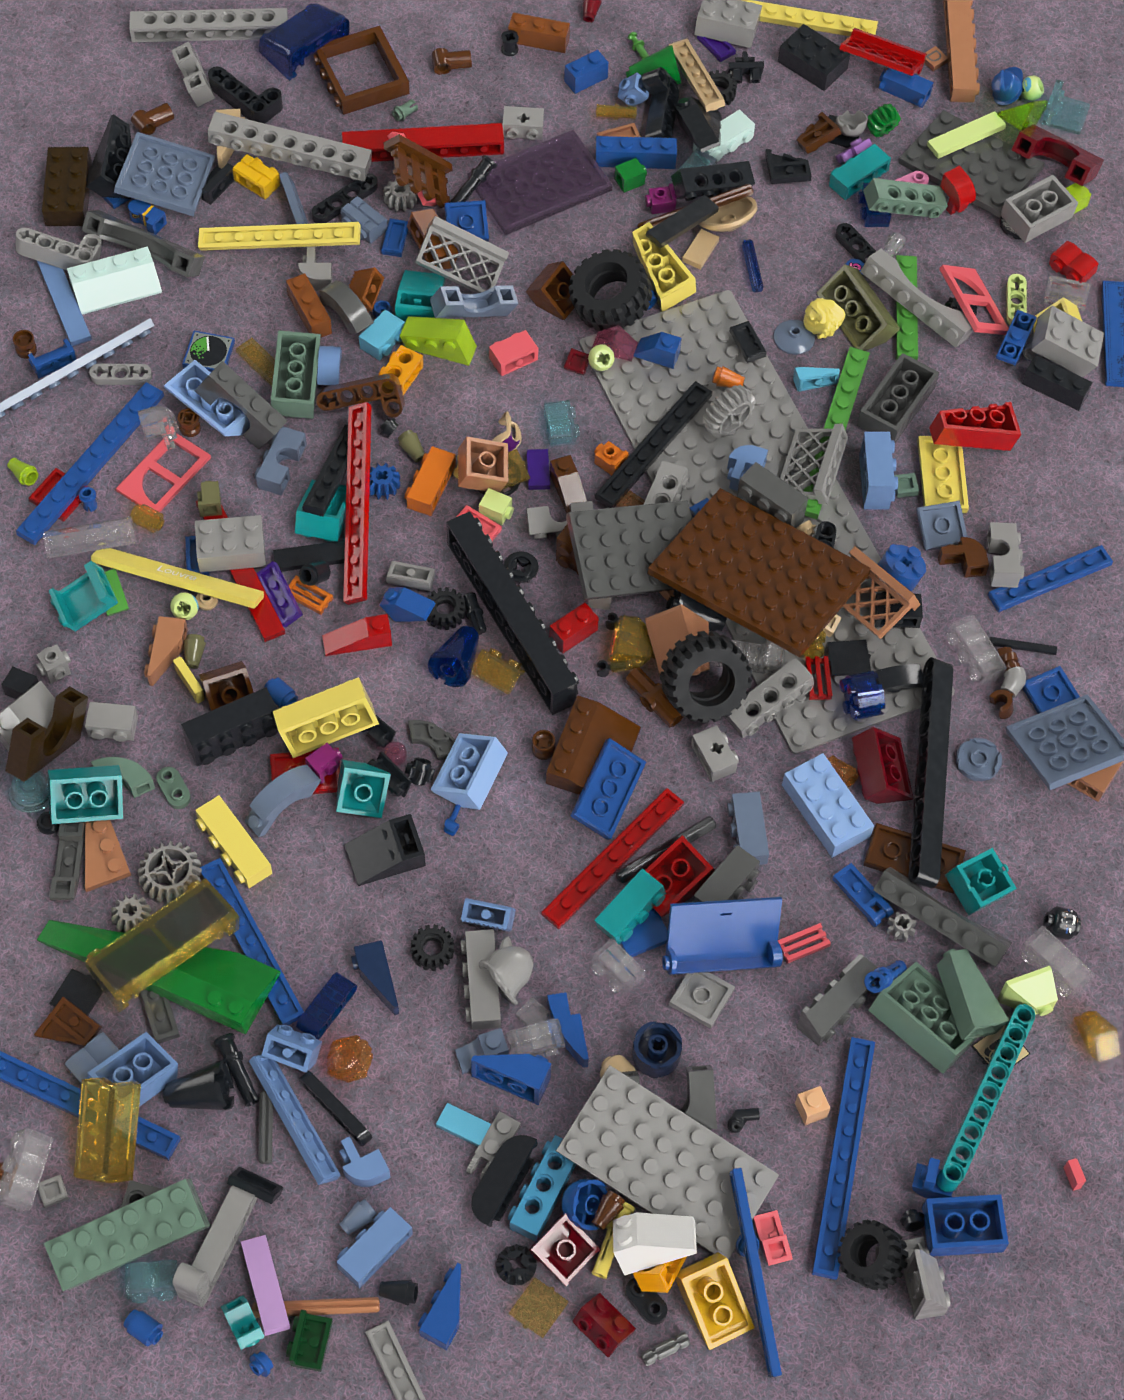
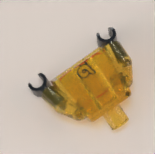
M611 612L608 614V620L610 621H605L606 628L614 630L608 661H611V663L608 664L606 661L600 660L597 663V667H605V669L598 670V676L606 677L610 670L612 672H620L639 668L649 661L650 658L655 659L647 626L640 617L623 615L618 618L616 613Z

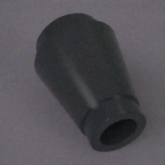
M412 1280L381 1281L379 1296L407 1306L410 1303L415 1304L418 1296V1283H414Z

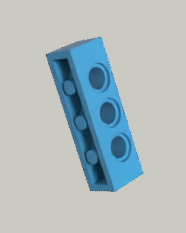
M556 1135L552 1142H546L541 1153L544 1155L541 1163H535L530 1174L533 1177L530 1184L523 1186L519 1195L521 1201L518 1207L513 1206L508 1216L510 1230L533 1241L540 1237L576 1166L575 1163L556 1152V1149L563 1140ZM551 1162H558L561 1164V1168L552 1170L548 1165ZM541 1183H546L550 1186V1189L542 1192L537 1189V1186ZM535 1205L539 1208V1211L535 1214H530L526 1211V1207Z

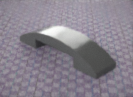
M85 822L60 823L55 876L52 877L50 900L75 899L81 873Z

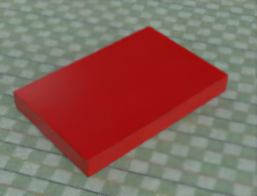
M316 750L295 758L292 757L290 752L270 754L272 781L288 770L306 765L305 758ZM340 766L333 774H327L324 777L325 782L319 783L312 795L337 792Z

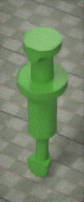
M631 32L628 35V39L634 43L632 45L633 51L637 50L641 59L648 57L649 55L643 47L645 44L643 40H638L637 33Z

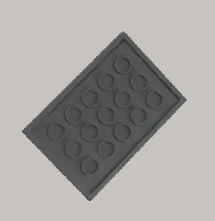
M943 110L899 158V164L913 172L922 171L928 175L930 181L939 186L943 174L960 165L969 175L975 187L976 200L972 203L1001 218V211L1005 200L1025 190L1044 169L1045 163L1034 157L1030 159L1012 151L1013 146L992 135L938 159L928 148L927 142L967 124L964 120Z
M688 500L574 511L566 514L584 600L674 590V588L652 577L647 572L648 567L692 520Z

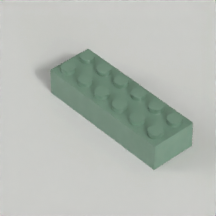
M184 1179L49 1240L44 1245L62 1291H68L210 1227V1223L192 1180Z

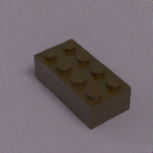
M48 147L42 203L45 226H83L88 211L90 189L86 187L88 173L92 165L89 147Z

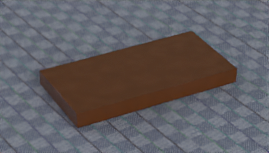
M876 823L863 866L882 872L891 867L909 878L911 833ZM942 843L940 878L934 888L954 894V890L945 874L963 863L966 850Z

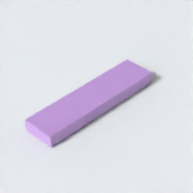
M266 1235L241 1241L265 1336L290 1329Z

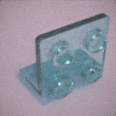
M1056 79L1042 124L1080 135L1090 104L1065 97V90H1062L1064 81Z

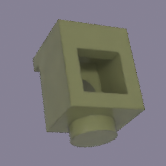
M202 482L201 491L197 492L200 517L222 515L219 482Z

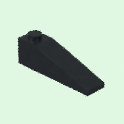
M693 97L682 98L678 103L673 104L681 128L701 153L720 145V129L722 126L720 121L722 120V115L718 110L706 112L700 100Z
M114 114L109 119L90 167L86 187L101 197L131 199V197L114 193L116 182L132 145L130 125Z

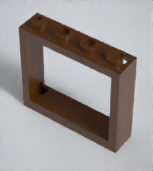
M380 26L314 46V55H312L314 65L319 66L321 79L326 80L328 93L330 95L333 94L334 104L341 109L343 115L410 94L409 80ZM375 44L394 81L345 96L327 58Z

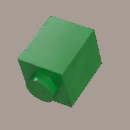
M637 158L615 166L614 179L623 193L645 185L647 170L643 164H640Z

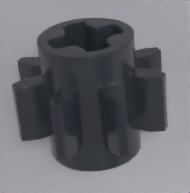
M416 757L414 761L407 763L405 774H408L413 784L423 786L429 780H433L435 769L431 768L429 760Z

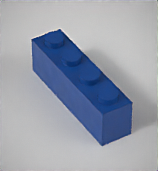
M596 136L595 167L615 168L619 164L637 158L640 164H643L648 169H676L677 138Z

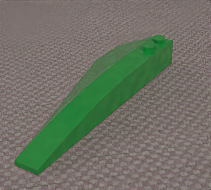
M54 920L48 921L37 939L38 942L138 987L141 986L149 992L152 991L160 997H165L169 1001L245 1035L281 974L279 970L238 952Z

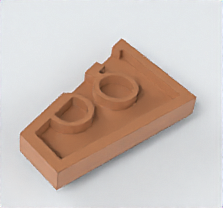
M111 820L85 822L86 892L131 876Z

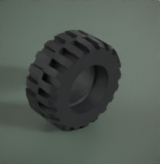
M609 249L602 250V253L597 254L595 252L591 254L592 257L589 259L585 258L581 262L582 265L576 267L574 270L575 275H572L569 281L571 284L569 286L570 299L581 321H584L585 325L590 328L594 327L597 331L605 329L606 332H613V329L620 331L627 325L635 324L634 321L644 315L643 311H647L650 305L649 301L652 299V286L640 260L627 251L622 253L619 249H613V251H609ZM616 281L626 283L625 288L617 296L606 300L595 299L597 292L606 284Z
M705 631L697 632V636L691 633L685 636L686 640L682 642L680 640L675 643L676 647L673 650L669 649L667 652L668 659L663 660L661 668L664 670V672L660 673L661 687L666 698L682 716H686L694 722L698 719L700 723H708L709 719L713 722L720 721V717L725 716L727 718L732 715L731 711L736 708L738 710L742 705L740 703L742 699L746 700L749 694L746 690L751 688L752 680L749 678L752 675L751 667L748 665L747 657L725 635H719L713 631L709 632V635ZM707 662H722V675L712 688L703 692L689 691L690 678L698 667Z

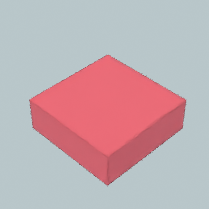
M1078 1159L1068 1160L1064 1166V1171L1073 1191L1081 1189L1086 1179Z

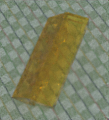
M105 1077L82 1079L74 1177L105 1183L133 1180L141 1084L139 1082L113 1083Z

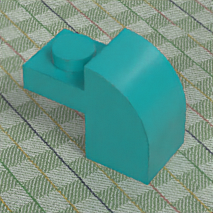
M244 1295L221 1306L241 1350L256 1345L264 1338L262 1329Z

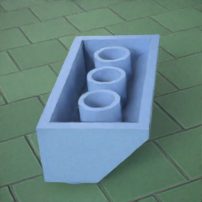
M196 360L191 362L164 385L166 390L223 436H241L249 429L250 422L247 416L235 404L226 399L218 398L210 406L194 391L211 373Z

